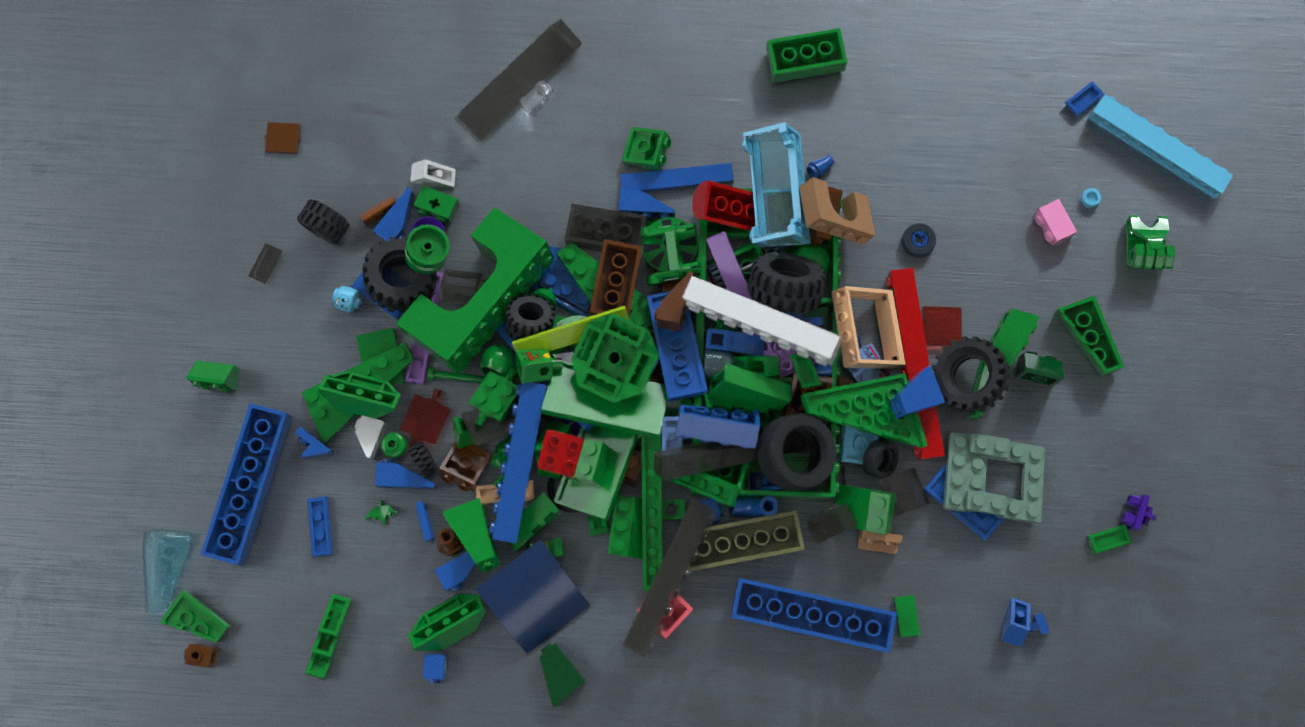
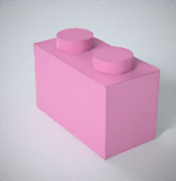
M1059 199L1039 208L1034 213L1036 223L1042 227L1046 241L1050 242L1052 246L1071 238L1077 232Z

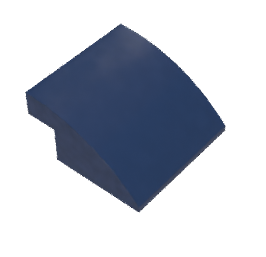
M542 540L538 541L476 588L496 617L526 654L590 606Z

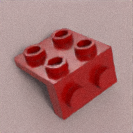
M547 430L537 464L538 468L561 474L563 477L575 478L574 475L585 439Z

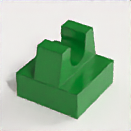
M587 516L590 536L610 533L607 520L595 516Z

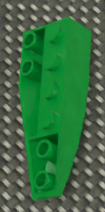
M1013 308L1005 312L989 341L1005 355V360L1010 367L1021 350L1027 347L1029 343L1028 337L1037 329V321L1040 318L1037 315ZM980 361L972 393L979 391L988 380L989 370L984 361ZM975 411L974 414L969 413L968 418L971 420L981 418L985 412Z

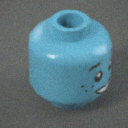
M341 286L339 289H335L332 303H334L336 309L352 313L356 308H360L362 298H360L357 289Z

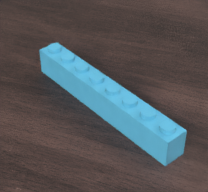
M1104 95L1088 117L1097 125L1214 199L1223 193L1233 177L1227 169L1214 164L1210 158L1203 157L1194 148L1184 145L1178 138L1165 133L1161 127L1154 126L1145 117L1135 114L1131 108L1121 105L1111 96Z

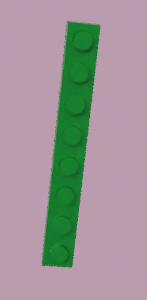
M660 433L659 439L641 435L643 591H655L663 583L662 433Z

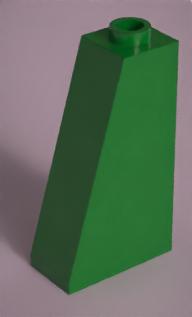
M726 364L710 380L708 398L781 410L790 403L792 393H790V384Z
M480 498L443 511L444 517L481 572L491 571L495 567L500 566L494 539H492V534H489L490 523L486 508Z

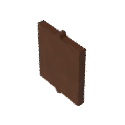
M268 122L267 133L264 136L266 139L265 152L298 154L299 141H301V125L298 123Z

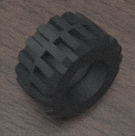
M313 199L307 201L297 217L298 222L305 229L324 241L338 245L350 226L349 222L341 214Z
M536 295L518 296L515 300L510 301V305L507 306L505 331L508 333V337L516 341L553 329L555 311H553V306L549 305V301H544L542 297H535Z

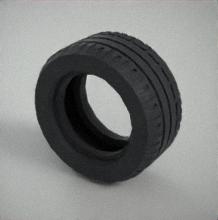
M807 414L782 416L769 423L760 435L757 448L760 469L768 481H771L776 487L788 491L813 489L825 482L832 473L836 462V444L829 428L818 418ZM792 431L803 435L809 443L811 450L810 462L807 468L800 474L789 469L782 454L783 443Z

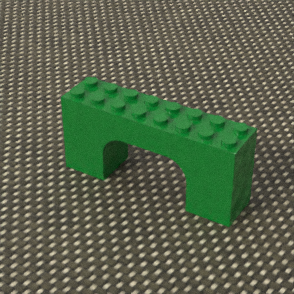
M495 207L470 235L480 253L497 263L492 275L472 299L459 310L447 311L420 294L396 323L409 340L458 375L467 368L473 356L480 352L482 345L491 339L496 328L504 323L507 306L510 305V301L515 300L518 296L523 297V295H527L530 287L541 278V274L552 265L554 259L547 241Z

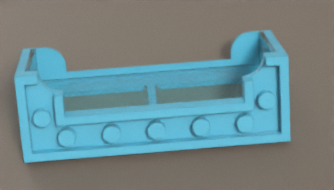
M786 122L743 133L742 147L744 151L750 154L756 226L752 227L750 231L751 242L760 248L811 243L810 231L806 226L799 187L805 183L801 134Z

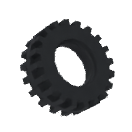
M963 336L961 341L952 340L950 347H942L944 353L941 356L936 355L935 358L938 362L937 365L932 364V370L935 371V378L944 401L960 412L967 411L970 414H974L975 411H980L982 413L985 412V408L988 406L991 408L995 407L994 402L997 399L1002 400L1004 398L1001 394L1004 390L1008 391L1009 389L1007 380H1011V375L1008 373L1010 365L1006 362L1005 355L984 338L981 340L977 336H973L972 339ZM970 359L984 361L989 370V377L985 386L973 393L961 391L955 381V375L959 366Z

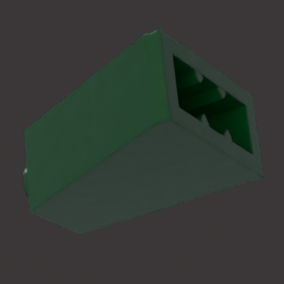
M548 643L541 649L543 654L539 658L551 704L553 707H556L583 684L586 679L556 643L553 645Z

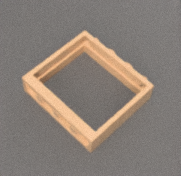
M849 286L832 291L838 334L841 339L840 346L844 368L893 369L906 365L893 291ZM851 299L874 301L884 360L860 358Z

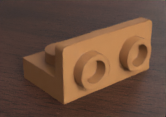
M860 530L858 549L897 554L898 543H902L903 535L892 533L879 534Z

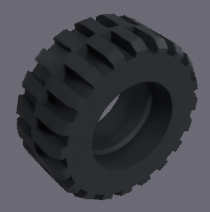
M394 236L389 237V241H385V239L379 241V246L374 245L370 249L371 254L367 253L362 267L363 280L367 294L370 295V299L373 302L377 301L379 307L383 309L386 306L390 312H394L397 309L399 313H405V309H408L420 294L430 300L433 296L432 291L436 289L437 272L433 274L418 273L417 279L405 287H394L387 284L382 279L383 271L393 263H407L404 253L407 237L401 236V239H395Z
M786 252L766 253L759 256L752 264L748 291L755 302L782 313H807L808 311L815 310L821 304L826 283V273L821 265L816 264L815 261L809 260L807 257L797 256V254L793 253L787 254Z

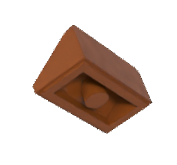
M390 196L360 214V217L364 224L369 226L385 216L396 202Z

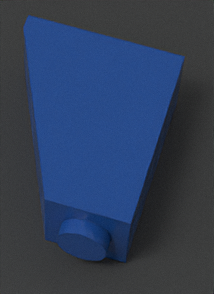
M931 366L919 371L890 400L892 411L897 419L937 407L945 402Z

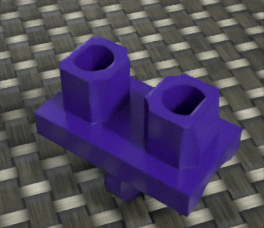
M1145 494L1141 496L1128 495L1126 505L1133 507L1134 511L1133 514L1123 512L1120 522L1129 526V530H1140L1141 525L1148 526L1149 520H1156L1157 516L1151 514L1153 507L1147 506L1150 496Z

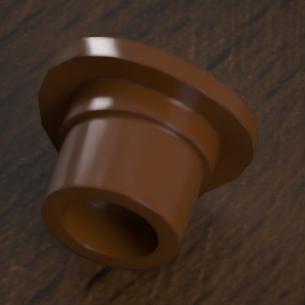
M443 529L438 534L437 546L441 554L452 556L460 552L464 547L454 530Z

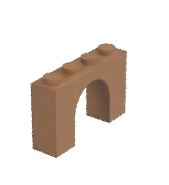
M812 177L799 186L806 226L808 228L858 244H865L875 236L868 196L853 192L842 199L843 219L837 214L831 204L827 182Z

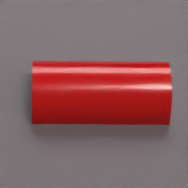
M709 180L702 182L697 187L692 201V210L696 218L746 231H751L752 227L756 226L753 192ZM764 195L767 219L770 196Z

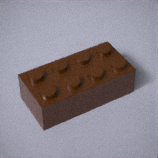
M604 239L589 317L625 306L629 317L641 256V246Z

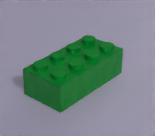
M840 28L767 40L766 53L773 83L845 71L847 57Z

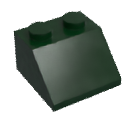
M1027 351L1019 356L1015 378L1053 387L1064 380L1063 363L1057 360L1056 357H1041L1036 352Z

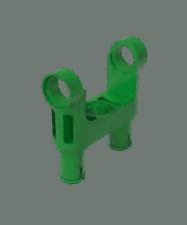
M695 223L682 226L672 224L662 227L647 226L640 228L641 237H652V239L666 237L670 271L654 273L652 276L646 277L647 286H657L667 281L683 279L690 271L694 272V274L702 272V269H699V267H702L700 261L684 264L680 239L681 237L697 235V231H694V229H697Z

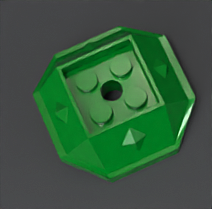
M609 313L587 323L571 361L578 386L616 403L644 392L660 356L648 329L614 313ZM615 353H618L620 361L615 364L612 357Z

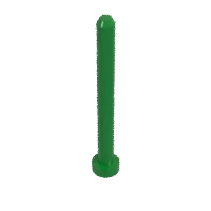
M429 367L428 380L440 378L482 383L486 377L463 373L458 375L455 372L435 370V367Z

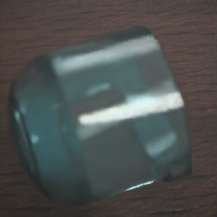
M705 350L704 376L706 378H713L726 364L734 366V358L730 352Z

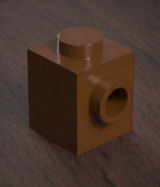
M189 644L184 652L185 664L207 668L215 667L218 647Z

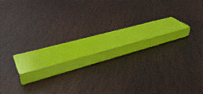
M622 306L513 341L512 345L516 353V350H548L550 352L579 342L587 323L609 313H614L629 320L626 308Z

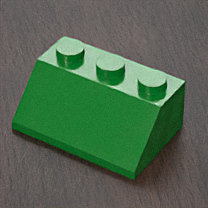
M617 495L614 504L608 555L643 559L641 498Z

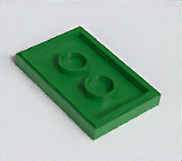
M393 327L356 336L361 363L398 346ZM403 372L390 382L392 386L405 383Z

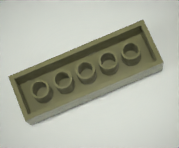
M797 510L680 532L687 573L805 550Z

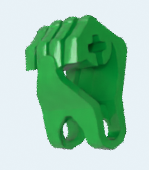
M1129 215L1125 226L1127 266L1143 268L1145 270L1152 268L1154 270H1162V268L1172 269L1175 249L1172 245H1166L1165 247L1166 236L1169 232L1168 218L1166 216H1158L1153 227H1148L1141 222L1139 215Z

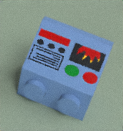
M872 343L859 349L861 359L883 360ZM843 359L840 362V366L848 378L854 380L853 384L893 375L889 369L844 368Z

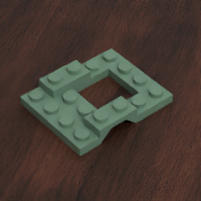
M950 432L948 434L943 509L958 512L988 513L1002 519L1040 524L1042 520L1045 447L1010 442V439L971 433L967 435ZM987 459L1022 464L1021 500L985 492Z

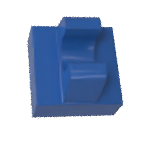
M1043 612L1035 614L1036 620L1030 622V632L1040 629L1042 635L1050 633Z

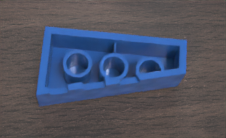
M680 405L676 435L684 439L696 438L703 442L714 441L722 445H739L744 449L755 448L760 427L759 410H752V413H743V409L727 412L724 408H715L712 411H708L706 407Z

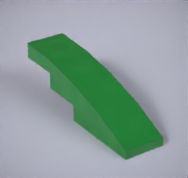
M332 594L318 628L319 633L311 651L312 656L305 671L306 675L322 680L326 679L343 631L351 599Z

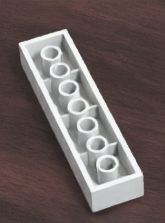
M694 276L691 277L682 297L689 307L688 309L695 313L701 311L712 320L717 321V319H721L725 325L731 328L738 326L743 329L742 332L753 336L755 333L761 336V340L768 343L774 341L784 350L789 351L790 348L796 350L797 354L801 357H813L816 359L815 362L823 366L833 364L841 345L840 336Z

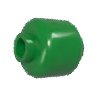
M389 433L382 439L381 450L389 458L399 459L406 454L408 442L399 433Z

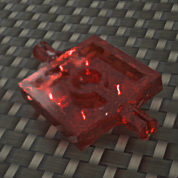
M435 388L431 398H424L417 394L414 395L399 430L413 437L408 448L419 441L436 444L451 411L450 408L438 402L442 393L441 390Z

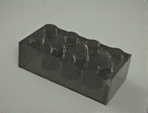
M572 203L565 234L566 246L573 243L579 248L602 252L604 239L641 246L640 228L646 227V216Z

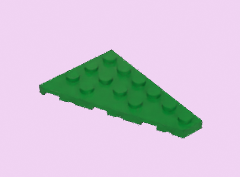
M905 373L801 395L807 415L918 448L928 446L918 413L897 419L891 408L890 400L908 383Z

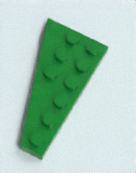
M571 243L556 252V255L588 301L592 303L599 262ZM634 289L629 320L648 329L653 326L648 299Z
M404 342L344 372L351 371L390 383L414 361V358L407 343ZM319 383L301 393L323 444H327L330 438L342 430L343 426L357 414L336 409L318 392L321 384Z

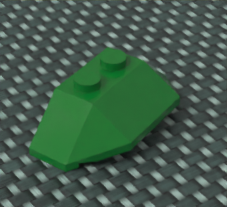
M351 371L325 375L318 388V392L336 409L373 419L395 411L401 394L388 381Z
M456 594L423 613L413 630L408 633L413 649L415 651H441L476 631L486 612L478 594Z

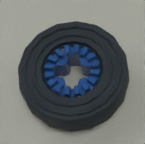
M923 223L910 225L902 236L904 250L914 257L928 255L936 245L934 230ZM916 236L923 238L922 244L915 243Z

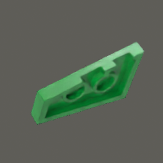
M186 590L181 591L159 622L164 625L173 626L181 631L193 633L195 636L215 643L221 640L230 627L227 622Z

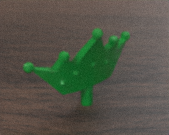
M380 500V507H373L365 517V520L373 517L374 521L379 518L385 526L387 515L391 518L392 513L397 514V511H394L390 505L383 506V500Z

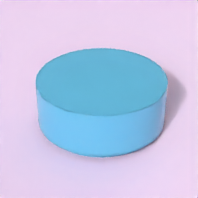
M1093 188L1085 190L1081 195V202L1087 208H1094L1101 201L1100 192Z

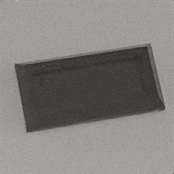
M265 243L248 277L266 284L282 250Z

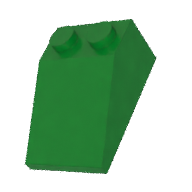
M839 484V494H837L835 499L832 523L879 534L891 533L896 493Z

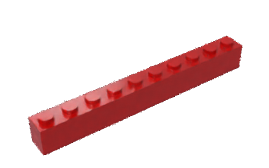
M913 268L891 270L888 277H886V286L893 291L906 364L903 365L901 374H906L908 382L919 371L930 366ZM937 407L918 412L928 446L924 448L913 446L914 456H917L918 461L942 458L945 454Z

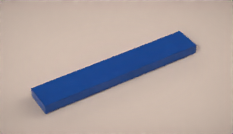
M732 163L621 174L623 189H639L643 192L695 187L708 180L720 184L734 182Z

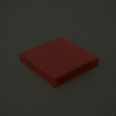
M922 307V323L926 345L951 346L952 340H962L961 307Z

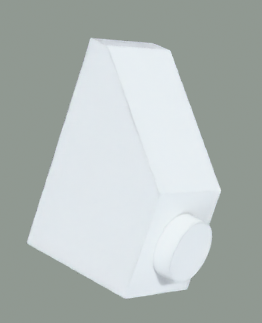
M425 159L412 164L410 182L426 187L452 188L455 183L456 169Z
M361 416L356 421L355 433L366 457L374 460L388 424L378 419Z

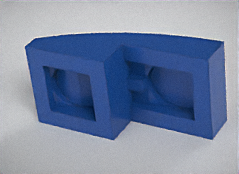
M802 312L798 314L784 313L811 325H823V317H803Z

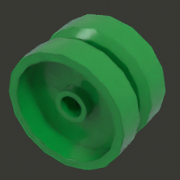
M421 225L414 228L408 235L404 251L405 260L409 267L422 274H433L439 271L445 265L450 248L447 235L440 228L433 225Z

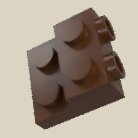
M455 441L439 467V476L446 483H451L452 481L458 484L459 489L462 491H474L492 458V454L474 445L458 449Z

